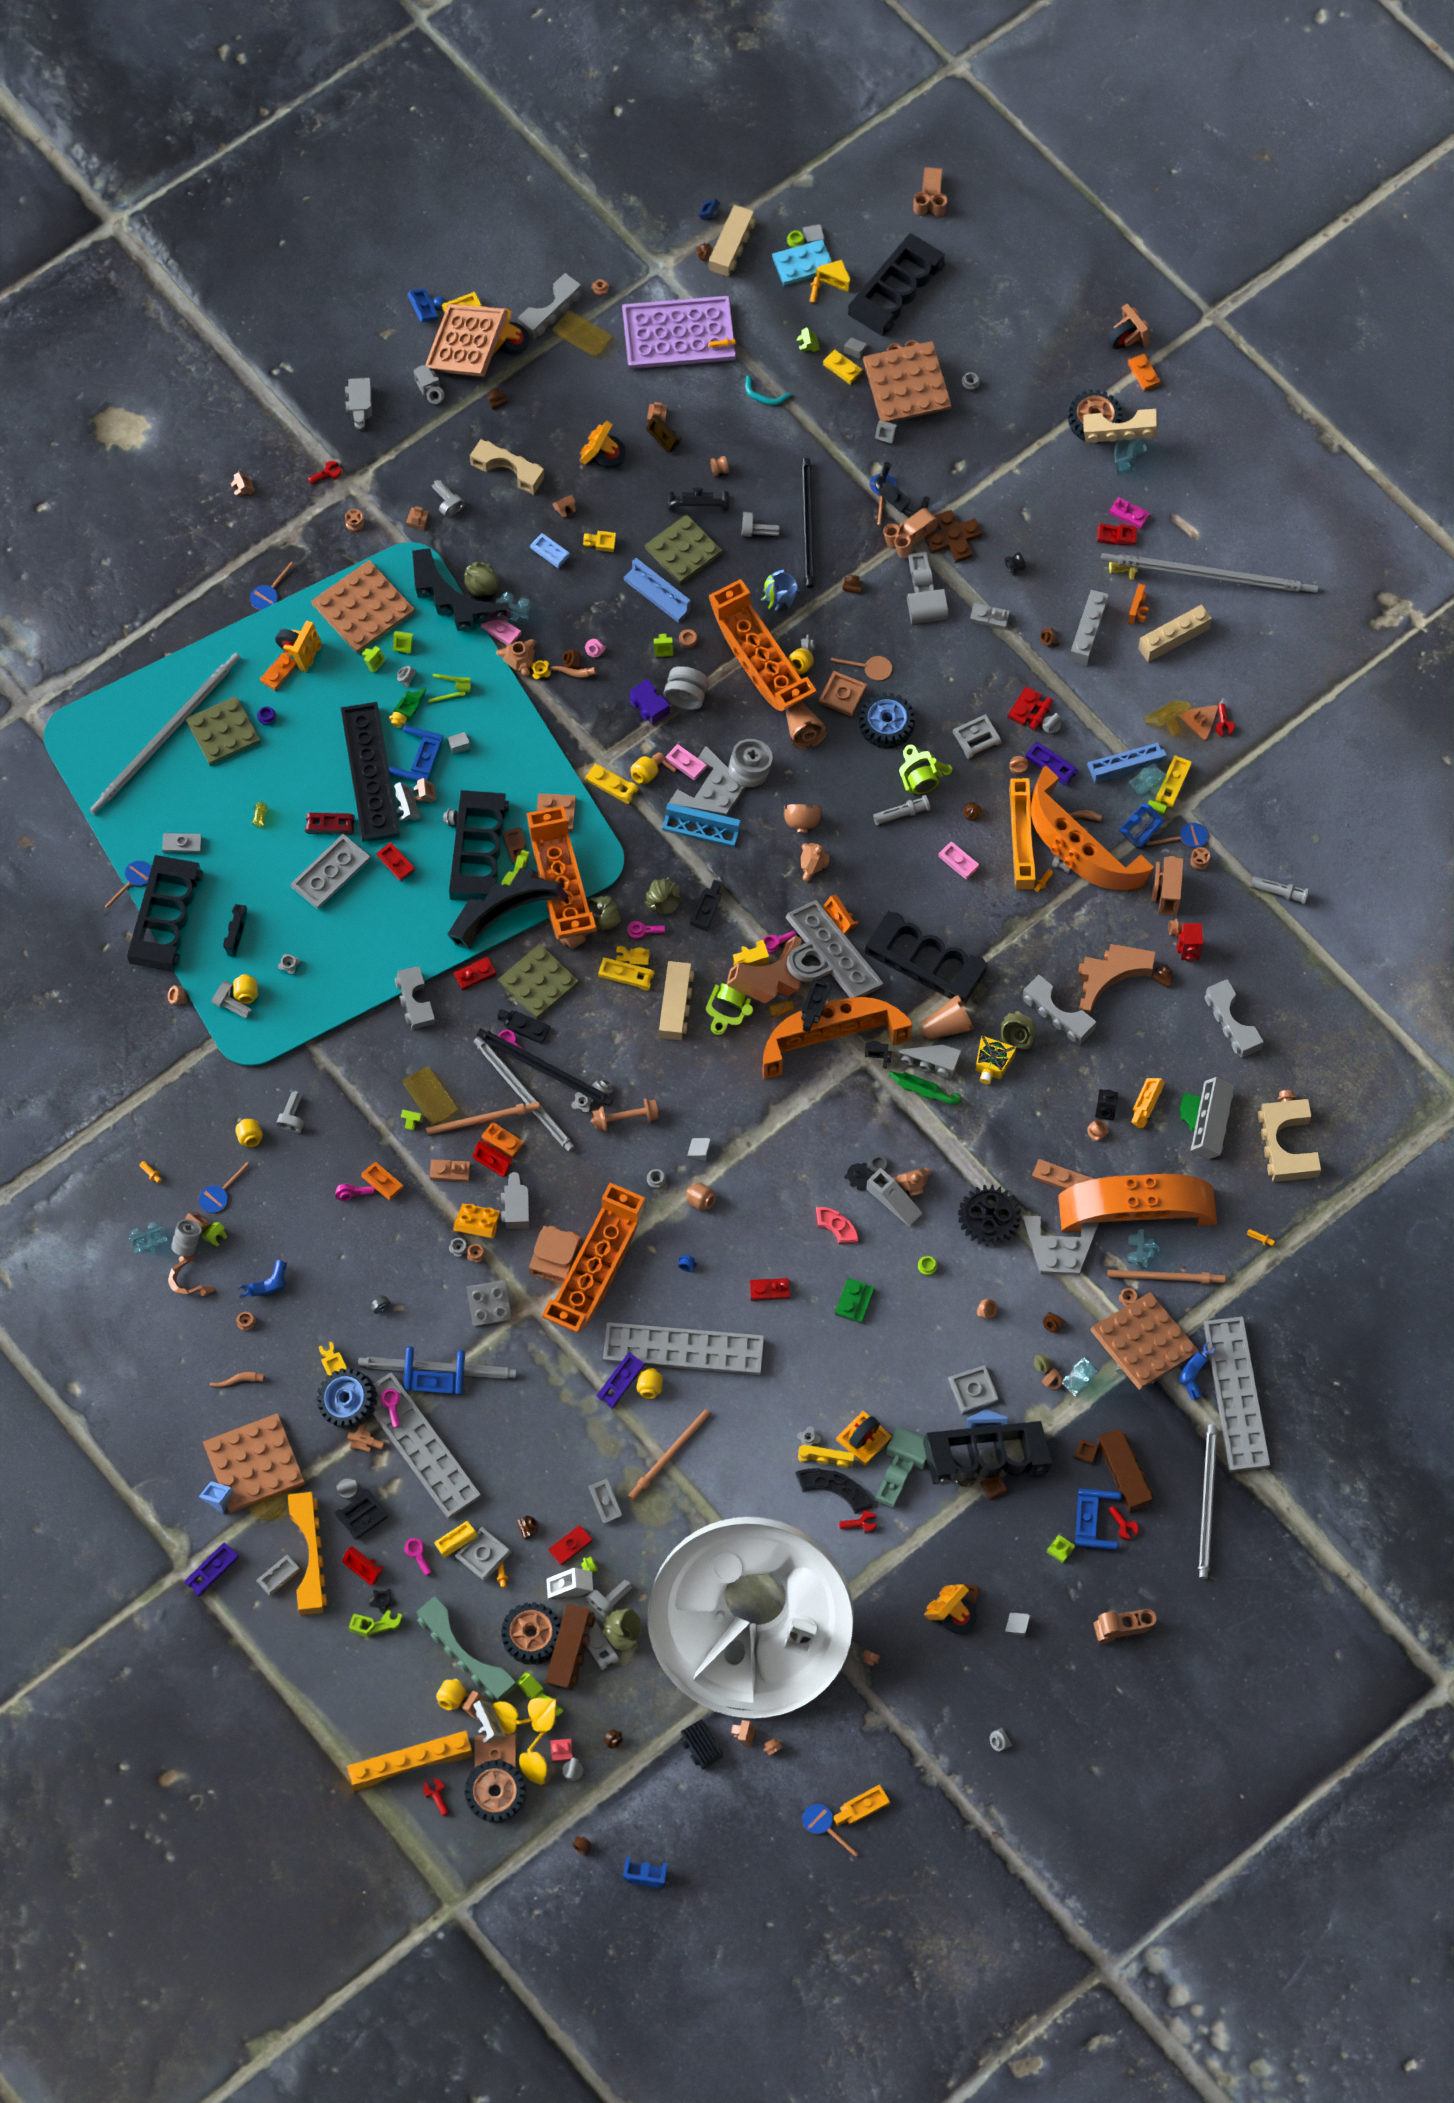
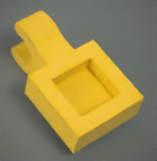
M598 531L597 535L584 534L583 546L592 547L596 545V550L614 552L616 533Z
M624 946L617 947L616 952H621L624 955H617L616 961H629V964L648 965V949L637 947L628 951Z

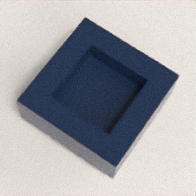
M717 199L704 202L698 216L702 220L713 218L718 213L720 202Z

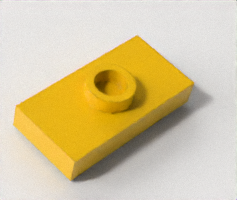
M466 1521L434 1542V1544L445 1558L478 1535L470 1523Z

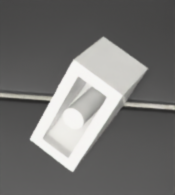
M573 1568L548 1578V1598L578 1597L592 1592V1572Z

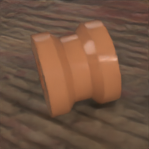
M721 456L720 459H710L714 477L720 473H729L725 456Z
M358 509L347 511L345 514L346 527L352 532L360 531L364 527L362 512Z
M1203 847L1193 850L1190 864L1195 870L1202 871L1208 867L1210 860L1209 851Z

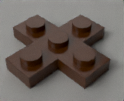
M952 510L935 515L939 520L938 528L940 531L925 536V541L931 554L949 548L955 563L972 558L973 553L967 542L982 537V531L976 519L958 524Z

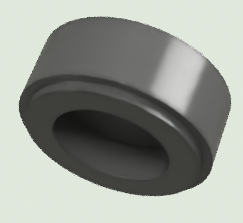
M880 1154L872 1156L869 1160V1170L873 1174L880 1168L886 1172L888 1168L886 1157Z
M381 1296L371 1303L370 1308L374 1314H379L385 1311L391 1305V1302L387 1296Z

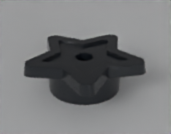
M390 1589L386 1591L374 1590V1599L369 1605L371 1607H378L380 1612L384 1614L387 1607L394 1606L396 1602L390 1598Z

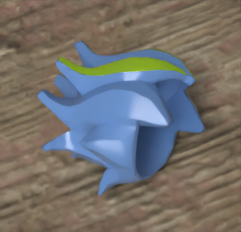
M784 570L774 572L765 581L763 589L765 596L761 601H770L768 609H771L776 603V611L784 603L790 608L796 592H800L796 580L792 575L784 573Z

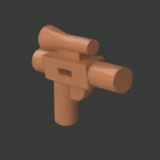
M366 1423L363 1425L359 1424L357 1432L348 1433L347 1439L352 1440L350 1444L352 1449L370 1452L372 1447L381 1450L384 1447L385 1442L371 1437L370 1432L365 1430Z

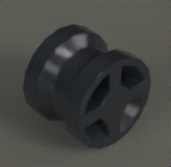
M1020 552L1015 553L1012 557L1008 556L1005 558L1006 567L1011 574L1016 573L1019 569L1023 570L1026 568L1025 560Z

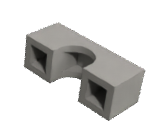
M420 966L397 971V978H394L396 988L401 989L402 996L399 997L402 1007H406L407 1010L405 1014L407 1025L411 1024L412 1030L433 1025L435 1018L430 1001L419 1003L412 997L414 992L424 989V980Z

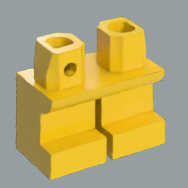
M764 940L756 942V948L750 950L743 946L742 952L733 955L734 966L739 962L749 966L770 965Z

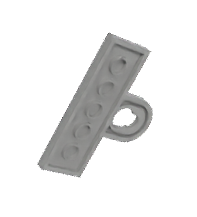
M817 900L787 913L785 918L805 941V944L794 948L787 958V968L792 976L804 982H813V979L818 980L831 974L850 998L864 997L882 988L884 984ZM813 955L820 960L821 965L807 967L802 964L801 960L805 956Z

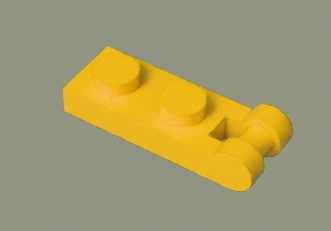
M1174 755L1155 801L1164 802L1169 807H1174L1191 767V761ZM1165 792L1172 793L1171 797L1164 795Z
M596 763L585 777V781L626 804L631 802L632 795L636 794L639 790L636 784L624 780Z
M603 957L598 977L648 991L651 986L650 980L653 979L655 972L651 969ZM638 975L643 976V980L637 979Z
M802 1445L798 1449V1459L803 1463L813 1460L822 1465L830 1463L836 1464L840 1468L853 1467L854 1453Z

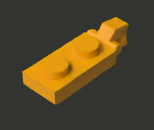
M1162 1078L1146 1079L1133 1107L1134 1116L1131 1123L1137 1128H1144L1148 1122L1147 1118L1150 1117L1165 1084Z
M878 1785L844 1803V1806L840 1808L842 1812L834 1816V1821L837 1826L847 1821L849 1825L856 1823L889 1805L890 1801L881 1785Z

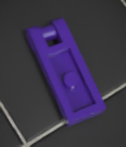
M1037 741L1025 756L1026 759L1041 769L1047 766L1059 777V782L1064 786H1068L1071 778L1075 777L1079 772L1075 766ZM1064 769V770H1066L1067 772H1066V774H1064V773H1062L1061 771Z
M628 1352L601 1388L597 1398L605 1400L608 1403L607 1405L613 1409L646 1364ZM611 1388L616 1391L613 1396L608 1393Z
M224 1542L184 1583L188 1587H192L198 1597L202 1596L207 1588L239 1558L238 1554ZM199 1577L204 1579L201 1584L197 1582Z

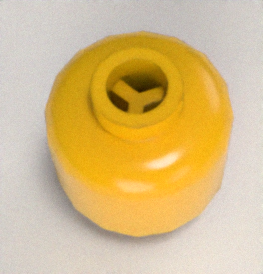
M804 648L796 649L788 657L789 662L799 675L807 672L814 662L811 652Z
M643 756L639 758L631 767L633 780L640 784L649 783L658 774L656 761L649 757Z
M243 974L236 978L233 982L234 998L242 1004L252 1003L258 997L257 980L248 974Z
M243 1119L236 1126L235 1132L241 1145L252 1148L261 1142L263 1133L260 1124L255 1119Z
M647 1368L638 1374L636 1389L643 1398L654 1399L662 1392L663 1376L656 1369Z
M453 1679L443 1682L436 1697L438 1704L442 1708L452 1710L459 1708L467 1693L463 1683Z

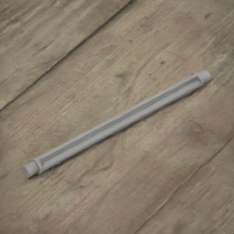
M480 1037L475 1038L474 1043L478 1046L477 1048L493 1064L525 1104L538 1102L502 1059L498 1057L490 1045ZM541 1105V1109L532 1111L563 1148L568 1152L575 1148L571 1143V1139L568 1138Z
M377 1357L359 1358L358 1366L368 1369L405 1371V1360ZM413 1360V1370L456 1373V1363ZM465 1364L464 1376L500 1379L516 1378V1369Z
M1213 1424L1208 1425V1432H1206V1458L1198 1567L1200 1579H1208V1572L1210 1571L1215 1455L1218 1437L1217 1426Z

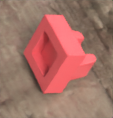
M571 1739L551 1740L552 1763L571 1761V1758H573Z

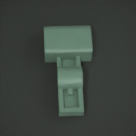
M900 1426L896 1428L886 1455L893 1457L894 1460L890 1464L884 1481L875 1497L876 1501L894 1508L912 1468L916 1467L923 1470L927 1462L923 1445L925 1437Z

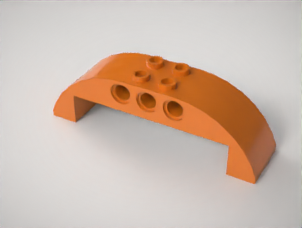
M741 579L709 595L713 612L727 643L754 685L771 706L779 711H783L817 693L808 677L803 679L799 677L750 604V591Z
M1044 766L1032 792L1030 813L1037 833L1050 848L1051 852L1059 856L1064 861V864L1080 877L1099 887L1111 890H1131L1143 887L1147 883L1154 866L1142 855H1139L1125 868L1050 797L1053 794L1059 777L1047 766Z
M564 806L527 813L539 878L550 882H559L567 894L564 901L545 900L557 940L596 932L595 921L592 912L588 908L572 848Z
M852 997L829 1001L824 1007L818 1024L813 1023L810 1032L802 1030L804 1019H801L802 1011H799L782 1021L769 1037L763 1055V1079L782 1075L783 1059L781 1053L885 1025L892 1045L911 1041L912 1023L896 1007L887 1002L867 997Z
M1149 1174L1098 1178L1076 1184L1058 1195L1061 1233L1081 1232L1082 1223L1196 1217L1197 1226L1217 1225L1213 1186L1205 1180L1188 1175Z
M609 1183L601 1199L602 1208L555 1300H549L542 1314V1318L576 1333L582 1332L587 1327L601 1305L629 1249L645 1203V1197L613 1183Z

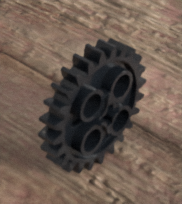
M983 1185V1190L976 1187V1193L969 1191V1197L964 1196L963 1201L965 1203H960L961 1209L958 1211V1215L961 1216L958 1222L963 1223L961 1230L967 1229L965 1236L971 1234V1241L977 1238L979 1245L982 1241H985L986 1246L989 1245V1242L996 1246L998 1240L1001 1244H1004V1238L1011 1240L1010 1233L1016 1234L1015 1228L1020 1227L1019 1221H1021L1022 1217L1019 1215L1021 1208H1017L1019 1202H1013L1014 1195L1008 1197L1009 1190L1002 1193L1001 1186L994 1190V1185H991L990 1189ZM992 1200L996 1204L988 1205L986 1202ZM979 1212L981 1215L975 1217L971 1213ZM1004 1214L1007 1215L1008 1218L1001 1219L999 1215ZM991 1226L993 1230L987 1231L984 1227Z

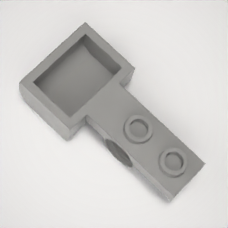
M927 553L908 554L915 592L907 594L911 624L948 620L944 589H933L931 568H929Z

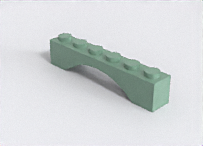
M435 1596L416 1612L418 1624L423 1629L428 1628L432 1639L437 1644L441 1642L444 1645L446 1654L450 1658L454 1656L459 1661L457 1665L463 1672L468 1671L472 1675L471 1680L478 1687L481 1685L486 1690L484 1693L491 1701L501 1702L517 1688L516 1682L503 1668L481 1663L468 1655L460 1647L450 1628L448 1610Z

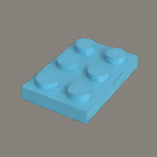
M823 240L772 254V259L784 286L816 277V269L819 266L832 263Z

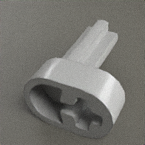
M440 480L434 482L435 484L432 485V488L445 500L440 505L439 511L445 517H451L460 511L465 501L458 494L454 495Z
M743 512L742 537H751L752 534L779 536V525L752 524L753 513Z
M224 981L216 991L212 1003L220 1008L224 1006L246 1019L249 1017L252 1009L229 997L233 991V985Z
M298 1091L291 1093L284 1112L279 1114L276 1121L277 1127L292 1133H301L304 1126V1121L295 1116L303 1096Z
M623 1580L606 1597L597 1590H593L586 1598L598 1613L606 1617L613 1611V1606L633 1587L629 1581Z

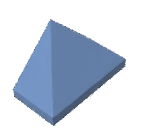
M987 1409L967 1418V1428L1008 1424L1006 1416Z
M211 1481L199 1497L224 1514L233 1489Z

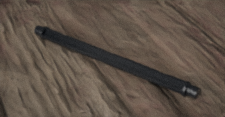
M803 458L801 469L805 557L804 581L807 588H813L815 576L811 485L812 465L809 458Z
M480 1028L477 1032V1036L482 1038L484 1042L503 1050L505 1053L598 1103L605 1104L608 1107L611 1106L613 1099L608 1097L606 1093L587 1085L585 1082L505 1041L490 1031Z

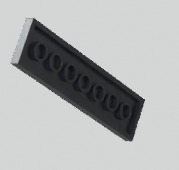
M372 702L340 707L362 842L400 836L378 703Z

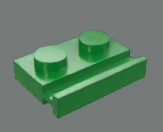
M847 1278L835 1315L851 1321L855 1320L862 1324L875 1286L871 1287L866 1285V1283Z

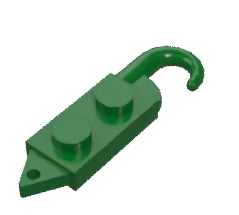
M890 1071L889 1076L898 1082L897 1085L902 1086L906 1091H914L924 1098H934L950 1105H958L962 1102V1098L958 1094H951L955 1098L945 1095L943 1090L939 1088V1085L907 1072L898 1073Z

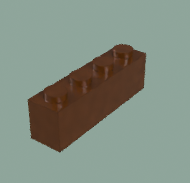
M1121 1428L1098 1436L1097 1444L1119 1492L1122 1493V1499L1128 1513L1151 1505L1152 1498L1154 1497L1153 1491L1144 1481L1146 1479L1144 1471L1137 1466L1136 1462H1138L1135 1452L1131 1451L1128 1446L1130 1442L1127 1434H1123Z
M571 1604L566 1605L545 1680L548 1685L573 1691L574 1686H577L579 1667H582L584 1663V1649L590 1641V1627H593L595 1623V1616L592 1610Z

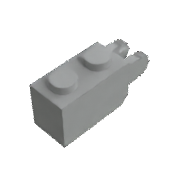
M370 378L348 379L349 386H345L346 397H349V402H346V413L350 412V418L354 419L355 428L362 430L365 428V419H369L372 416Z
M513 1172L508 1177V1186H504L505 1193H501V1204H505V1211H501L502 1223L505 1222L506 1229L529 1228L528 1188L520 1184V1176L518 1173Z

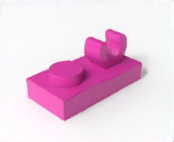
M1120 497L1117 498L1109 510V514L1140 530L1150 517L1149 512Z

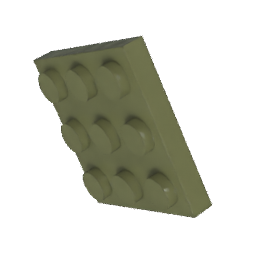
M687 514L645 544V549L680 585L722 554V550Z
M236 696L185 718L210 766L260 743L258 735Z
M541 944L537 945L498 979V983L536 1020L579 984V981Z

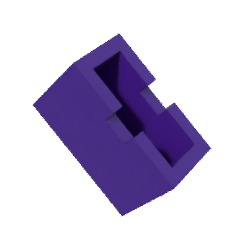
M646 679L630 690L629 701L634 708L637 707L642 718L645 721L648 720L653 725L670 714V705L661 694L659 696L655 694L656 688Z

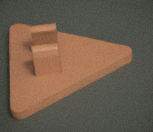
M1213 705L1182 710L1178 712V715L1202 740L1206 741L1218 711V706Z

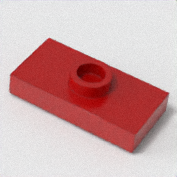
M579 1525L548 1550L562 1566L592 1543V1539Z

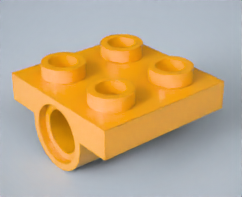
M462 1203L454 1222L453 1230L494 1239L500 1211Z

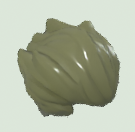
M475 562L466 568L464 583L467 591L472 596L481 598L483 595L492 596L498 592L499 576L491 564Z
M669 877L666 880L664 878L662 880H653L650 890L646 892L647 901H645L647 908H650V910L659 915L674 912L681 902L679 885L675 882L673 883Z
M600 896L587 901L597 929L602 931L613 929L621 922L617 902L613 901L611 896Z
M1016 1011L1015 1014L1008 1013L1004 1017V1021L1000 1023V1039L1005 1044L1014 1046L1017 1049H1030L1036 1035L1035 1022L1019 1011Z
M632 1608L613 1611L609 1616H606V1620L603 1622L604 1630L602 1634L618 1650L627 1651L636 1645L637 1638L641 1636V1618Z

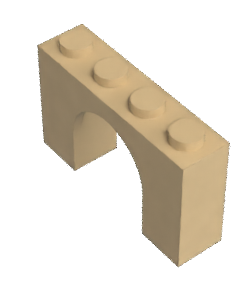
M1308 1099L1262 1104L1261 1111H1258V1119L1263 1124L1261 1136L1262 1140L1266 1141L1264 1153L1265 1158H1269L1267 1170L1268 1175L1272 1176V1181L1280 1182L1319 1177L1321 1167L1318 1152L1291 1154L1284 1151L1276 1139V1134L1285 1127L1310 1123L1311 1112Z

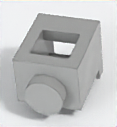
M421 365L414 370L415 381L423 396L427 394L430 387H440L438 377H436L433 370H429L427 365Z

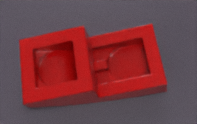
M1100 523L1098 526L1097 542L1113 545H1135L1137 527L1121 523L1118 527Z

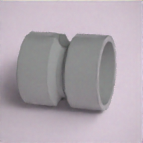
M190 1219L180 1220L177 1223L172 1240V1250L181 1256H192L198 1245L202 1231L201 1226Z

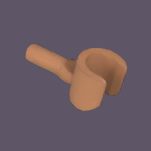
M656 753L652 756L657 766L662 763L671 771H676V768L665 760L662 753Z

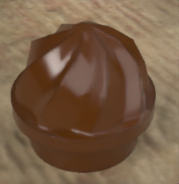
M706 243L699 245L696 248L697 257L702 261L710 259L713 252L712 246Z
M969 802L963 807V815L966 819L974 821L980 817L981 807L975 802Z

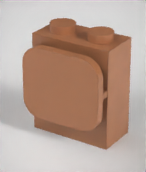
M1176 856L1164 857L1161 869L1160 862L1156 861L1153 875L1152 902H1156L1158 895V914L1173 916L1178 914L1181 900L1182 858Z
M543 1226L529 1265V1274L563 1284L579 1252L581 1236H578L575 1232L561 1231L554 1226Z

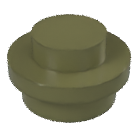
M1038 1354L1034 1357L1033 1363L1036 1370L1041 1373L1048 1372L1049 1368H1051L1049 1357L1046 1354Z

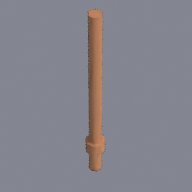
M535 1102L526 1105L522 1103L513 1108L427 1127V1135L517 1114L518 1116L526 1115V1112L541 1109L540 1103Z
M1107 1270V1277L1194 1281L1201 1282V1284H1209V1282L1225 1283V1275H1212L1210 1272L1190 1274Z
M705 1409L645 1477H641L636 1482V1487L627 1495L630 1500L634 1501L643 1490L645 1491L651 1485L650 1482L711 1415L708 1410Z

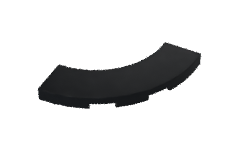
M810 1468L795 1472L802 1492L814 1489L833 1492L850 1505L854 1514L873 1507V1503L865 1490L840 1472L820 1468Z

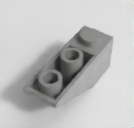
M946 1045L902 1049L899 1051L898 1060L905 1065L918 1066L923 1071L936 1072L941 1077L953 1078L960 1060L961 1050Z
M880 1168L867 1180V1190L908 1227L923 1214L898 1183L883 1169Z

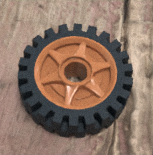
M1092 389L1089 390L1088 394L1084 391L1082 395L1078 394L1076 399H1073L1069 408L1068 423L1076 437L1080 435L1079 439L1084 440L1085 438L1084 414L1102 413L1109 422L1121 423V405L1118 404V400L1114 399L1112 394L1107 396L1106 391H1103L1101 394L1100 390L1097 389L1096 393H1094Z
M526 1602L522 1606L520 1604L517 1605L516 1609L509 1611V1615H506L502 1623L501 1637L504 1648L511 1657L513 1656L516 1661L519 1662L520 1660L524 1664L528 1662L531 1665L535 1664V1662L542 1663L545 1659L548 1660L553 1655L561 1626L559 1619L544 1604L540 1603L538 1605L537 1602L528 1604ZM529 1630H535L537 1632V1634L533 1637H529L526 1635L527 1631Z
M500 1760L486 1761L475 1767L469 1774L465 1784V1798L470 1810L479 1818L489 1822H502L512 1818L519 1812L526 1796V1786L520 1772L511 1764ZM499 1786L501 1788L500 1795L496 1797L491 1796V1787Z

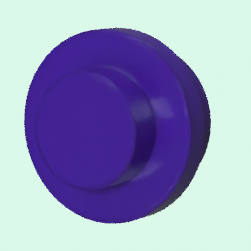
M267 706L262 707L257 714L258 721L264 725L273 723L276 719L275 711Z

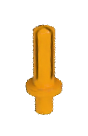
M817 277L814 278V283L810 285L812 287L811 303H816L818 289L821 288L819 284L820 279Z
M726 337V340L709 342V347L727 346L729 348V345L736 344L735 339L728 340V337Z
M1048 869L1043 877L1035 882L1036 887L1034 890L1036 892L1046 888V882L1053 874L1052 870Z
M145 1161L140 1163V1167L149 1175L151 1181L155 1180L158 1184L162 1181L158 1171H154Z
M1251 1229L1247 1231L1248 1236L1263 1242L1264 1246L1266 1244L1271 1246L1275 1244V1241L1270 1239L1268 1234L1264 1236Z
M502 1563L497 1568L499 1577L496 1580L500 1583L501 1588L505 1589L507 1588L506 1582L509 1578L505 1575L504 1564Z

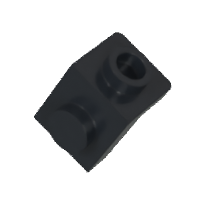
M878 1041L866 1042L865 1057L883 1058L884 1069H887V1062L891 1063L892 1051H888L889 1044H881Z
M1099 1089L1096 1118L1114 1120L1119 1092Z

